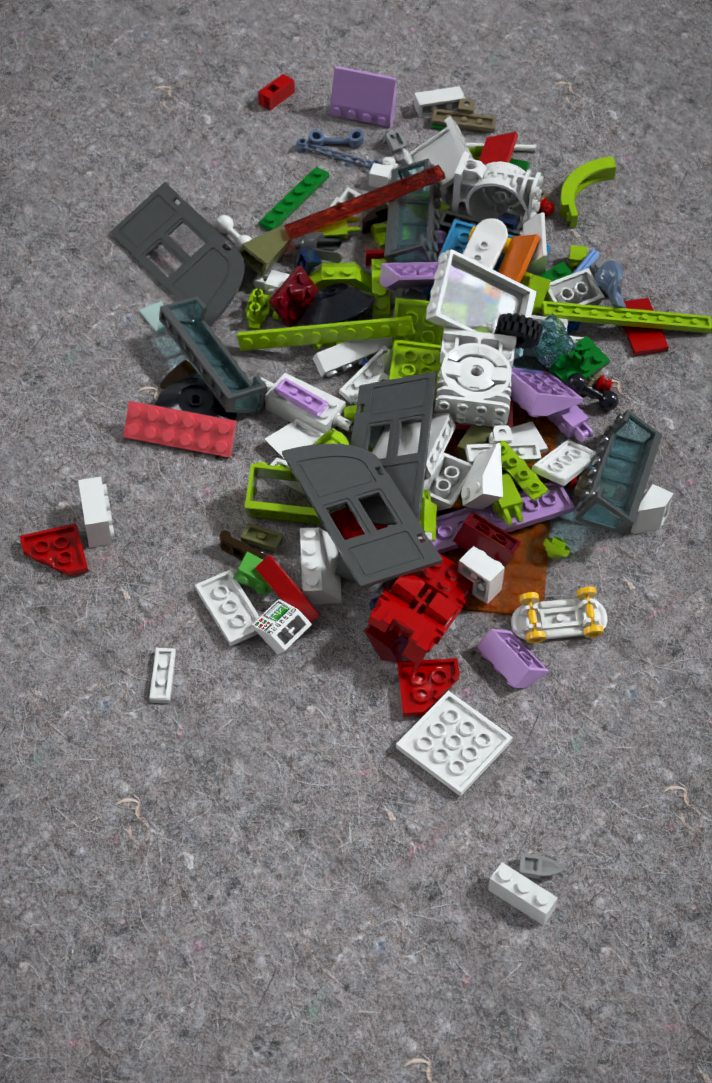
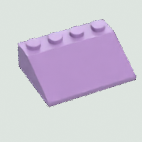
M335 66L330 100V116L390 128L396 111L397 78Z
M381 263L380 284L386 290H396V288L409 290L412 287H418L423 290L428 289V287L434 286V275L439 263ZM450 266L447 282H460L465 279V275Z
M512 367L511 400L518 403L520 408L529 412L528 414L532 417L549 416L580 404L584 400L549 371Z

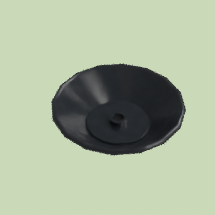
M345 283L328 286L316 293L301 314L300 323L304 326L347 321L370 308L375 302V294L369 290Z
M201 377L185 378L171 383L160 393L155 403L156 406L236 420L237 412H226Z

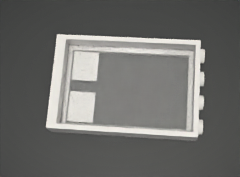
M452 249L441 253L438 259V269L434 275V286L430 292V303L426 309V320L443 328L494 334L498 318L503 313L506 315L507 313H518L520 316L531 317L536 291ZM520 347L519 349L515 348L514 359L522 357L524 349Z

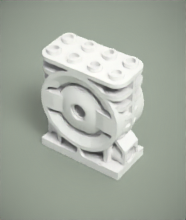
M463 152L454 175L452 212L479 220L498 219L505 212L520 216L516 229L521 231L523 223L538 215L536 212L540 208L541 202L538 199L541 198L542 189H540V186L543 184L544 176H541V172H537L536 177L533 178L531 177V170L525 172L520 167L507 162H492L484 165L481 161L470 159V153Z
M444 327L439 361L442 366L438 374L434 413H450L453 421L457 423L491 427L506 425L510 412L511 375L517 337Z

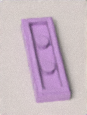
M284 378L274 388V393L317 418L329 407L328 402L287 378Z

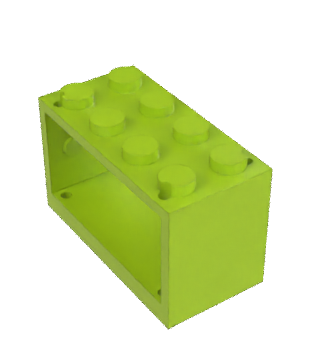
M266 462L251 463L245 501V510L248 517L323 525L314 508L255 501L258 477L298 481L291 469L284 464L272 466L267 465Z

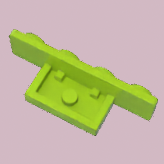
M501 441L499 443L501 445V466L510 474L532 501H536L548 493V488L539 480L536 473L530 470L526 462L505 441Z

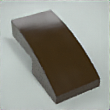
M386 203L373 209L363 218V235L371 231L372 224L387 220L389 206Z
M185 359L160 383V387L166 389L171 383L185 378H192L198 372Z

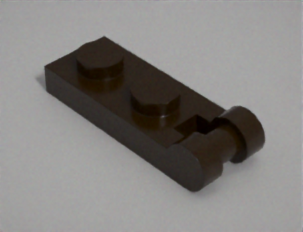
M222 531L219 534L221 550L242 561L247 552L263 560L266 558L262 551L256 550L248 546L247 543L231 537L229 531Z

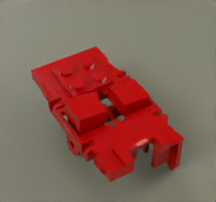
M439 554L443 559L441 564L394 578L378 598L375 608L370 613L367 621L384 633L390 627V631L394 629L399 632V637L403 635L408 638V644L402 656L415 663L411 673L416 672L427 652H430L435 644L438 645L462 610L469 596L468 592L473 587L472 581L458 573V565ZM419 592L424 595L422 598L417 596ZM427 597L432 600L430 604L425 602Z

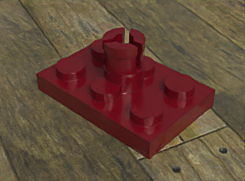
M297 266L268 302L286 327H292L319 290L303 267Z

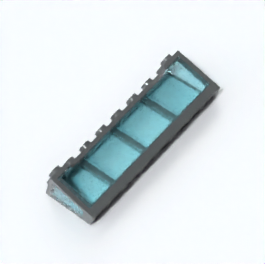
M429 158L392 169L384 252L387 263L438 262L436 252H438L437 240H439L438 229L440 228L438 219L440 218V187L442 186V181L440 177H437L434 164H431Z
M196 296L160 306L159 321L226 412L263 413L267 392L266 383L258 375L253 377V383H251L247 374L242 371L238 362L233 359L220 338L214 334L213 329L205 322V312L207 311L205 303Z
M629 410L623 415L619 414L614 420V424L612 426L608 425L604 430L603 434L605 436L599 443L601 447L595 454L597 457L592 463L593 468L588 474L589 479L584 485L585 490L579 498L581 502L575 509L577 513L574 518L579 522L623 534L635 522L662 438L661 433Z

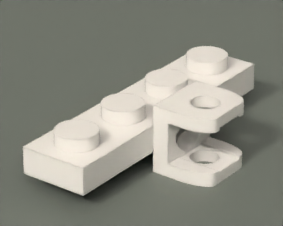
M384 346L338 393L352 404L358 399L360 385L389 380V376L384 373L385 369L380 357L390 349Z
M508 425L495 426L493 432L489 435V444H470L465 447L467 462L471 464L474 463L476 456L501 441H505L525 462H538L541 460L539 443H512V432Z

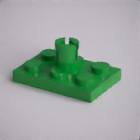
M585 336L547 363L546 368L566 385L567 378L571 374L581 373L587 380L610 363V359L588 336Z

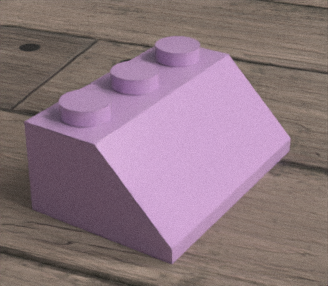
M490 629L477 645L481 655L494 665L493 668L499 674H503L507 679L506 682L513 688H526L549 672L509 630Z

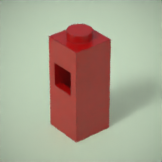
M285 74L280 75L258 91V104L271 111L295 93V80Z

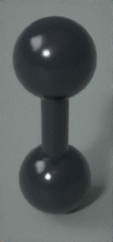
M573 373L567 378L566 385L576 393L585 391L598 399L599 405L603 410L611 411L618 406L619 398L615 392L608 390L601 393L587 385V380L581 373Z

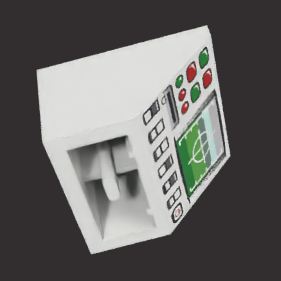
M278 599L251 626L278 655L284 652L312 624L297 608Z

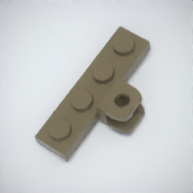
M461 99L458 112L434 109L432 125L448 127L445 119L450 116L460 129L494 133L497 117L474 114V100Z

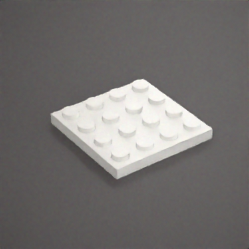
M448 691L396 743V749L461 797L512 742L513 737Z

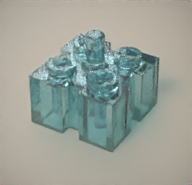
M553 313L542 321L543 325L541 327L543 329L538 346L533 349L538 361L547 368L558 362V356L562 353L566 356L577 348L572 338L567 334L568 331L563 322Z

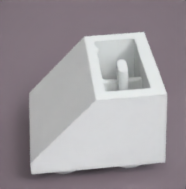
M652 484L649 490L646 489L635 522L632 525L631 533L638 534L659 530L668 517L673 493Z

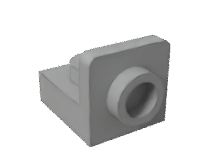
M400 129L387 131L382 139L383 143L387 142L392 153L408 146Z

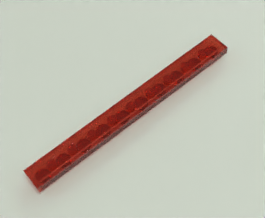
M438 164L284 225L285 231L290 240L298 238L418 189L438 183L446 179L445 173Z

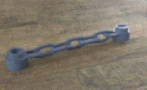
M299 138L296 142V150L300 153H305L308 150L368 167L369 171L374 163L382 165L379 160H364L356 156L308 143L305 138Z

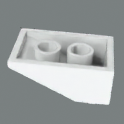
M499 443L476 456L462 487L461 497L463 506L482 510L503 498L501 445Z

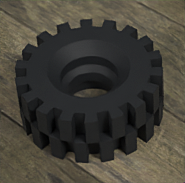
M503 313L498 318L494 334L516 336L515 348L519 349L520 347L526 350V348L532 349L538 346L543 328L538 321L532 320L533 318L520 316L518 313H507V315Z

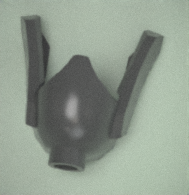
M311 232L295 240V250L302 248L312 249L320 260L340 263L343 259L342 255L338 252L321 250L339 249L342 242L338 237H325L323 232Z

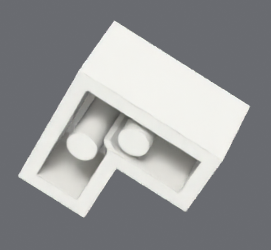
M473 546L459 560L458 573L473 582L472 594L486 604L502 590L505 567L499 561L489 557L484 551Z

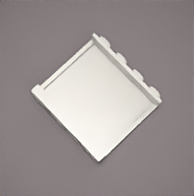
M450 116L445 119L448 127L410 153L405 148L402 149L404 152L403 158L407 164L429 158L431 164H434L437 177L441 178V191L454 183L455 171L463 152L470 153L458 125ZM425 163L408 168L409 172L413 175L412 180L430 181L425 171ZM418 186L416 189L420 195L425 191L430 194L431 186Z
M432 413L425 477L433 476L456 428L450 413ZM421 420L402 423L398 456L418 452ZM390 425L385 426L372 451L379 459L386 458Z

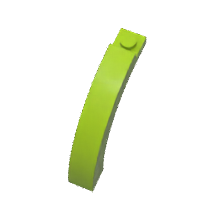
M613 156L589 161L575 169L565 180L561 191L559 213L560 217H565L570 228H577L578 212L574 201L577 195L591 184L615 179L616 164Z

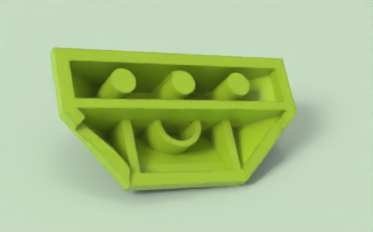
M356 262L322 263L309 275L319 291L334 284L345 283L372 292L371 277Z

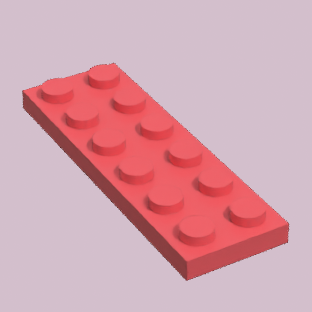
M129 401L123 437L231 457L237 421Z

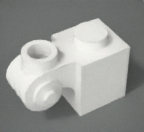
M385 157L383 165L373 164L369 172V186L388 189L391 184L392 169L399 167V164L395 163L394 158Z

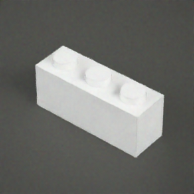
M460 86L418 92L414 96V107L419 117L432 116L434 109L457 112L460 100L465 99Z
M504 863L499 865L489 881L488 890L543 926L556 908L558 897Z

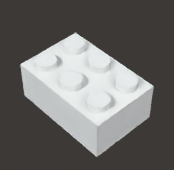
M101 477L78 480L89 548L111 545V537L115 535L106 484H102Z

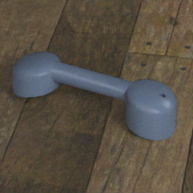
M360 129L352 130L348 138H324V134L320 130H311L308 134L309 142L318 146L323 144H339L358 148L364 143V132Z

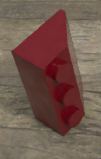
M474 511L470 513L453 539V542L459 548L469 551L474 546L484 551L492 559L499 561L504 567H506L521 541Z
M369 624L364 629V633L380 659L398 663L403 657L402 653L408 644V638L403 635L399 637V632L394 629L390 631V627L384 633Z

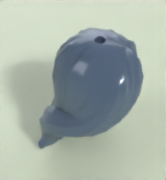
M611 260L602 264L596 271L595 282L607 293L614 307L626 308L620 287L618 286L623 278V268L618 262Z

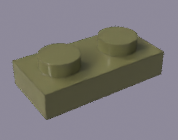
M248 523L241 535V541L276 553L283 541V534Z

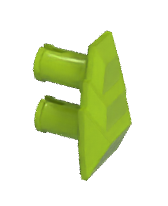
M258 288L250 293L245 309L246 320H248L249 328L260 329L262 323L269 316L270 303L268 301L271 295L263 294L261 289H259L258 293Z

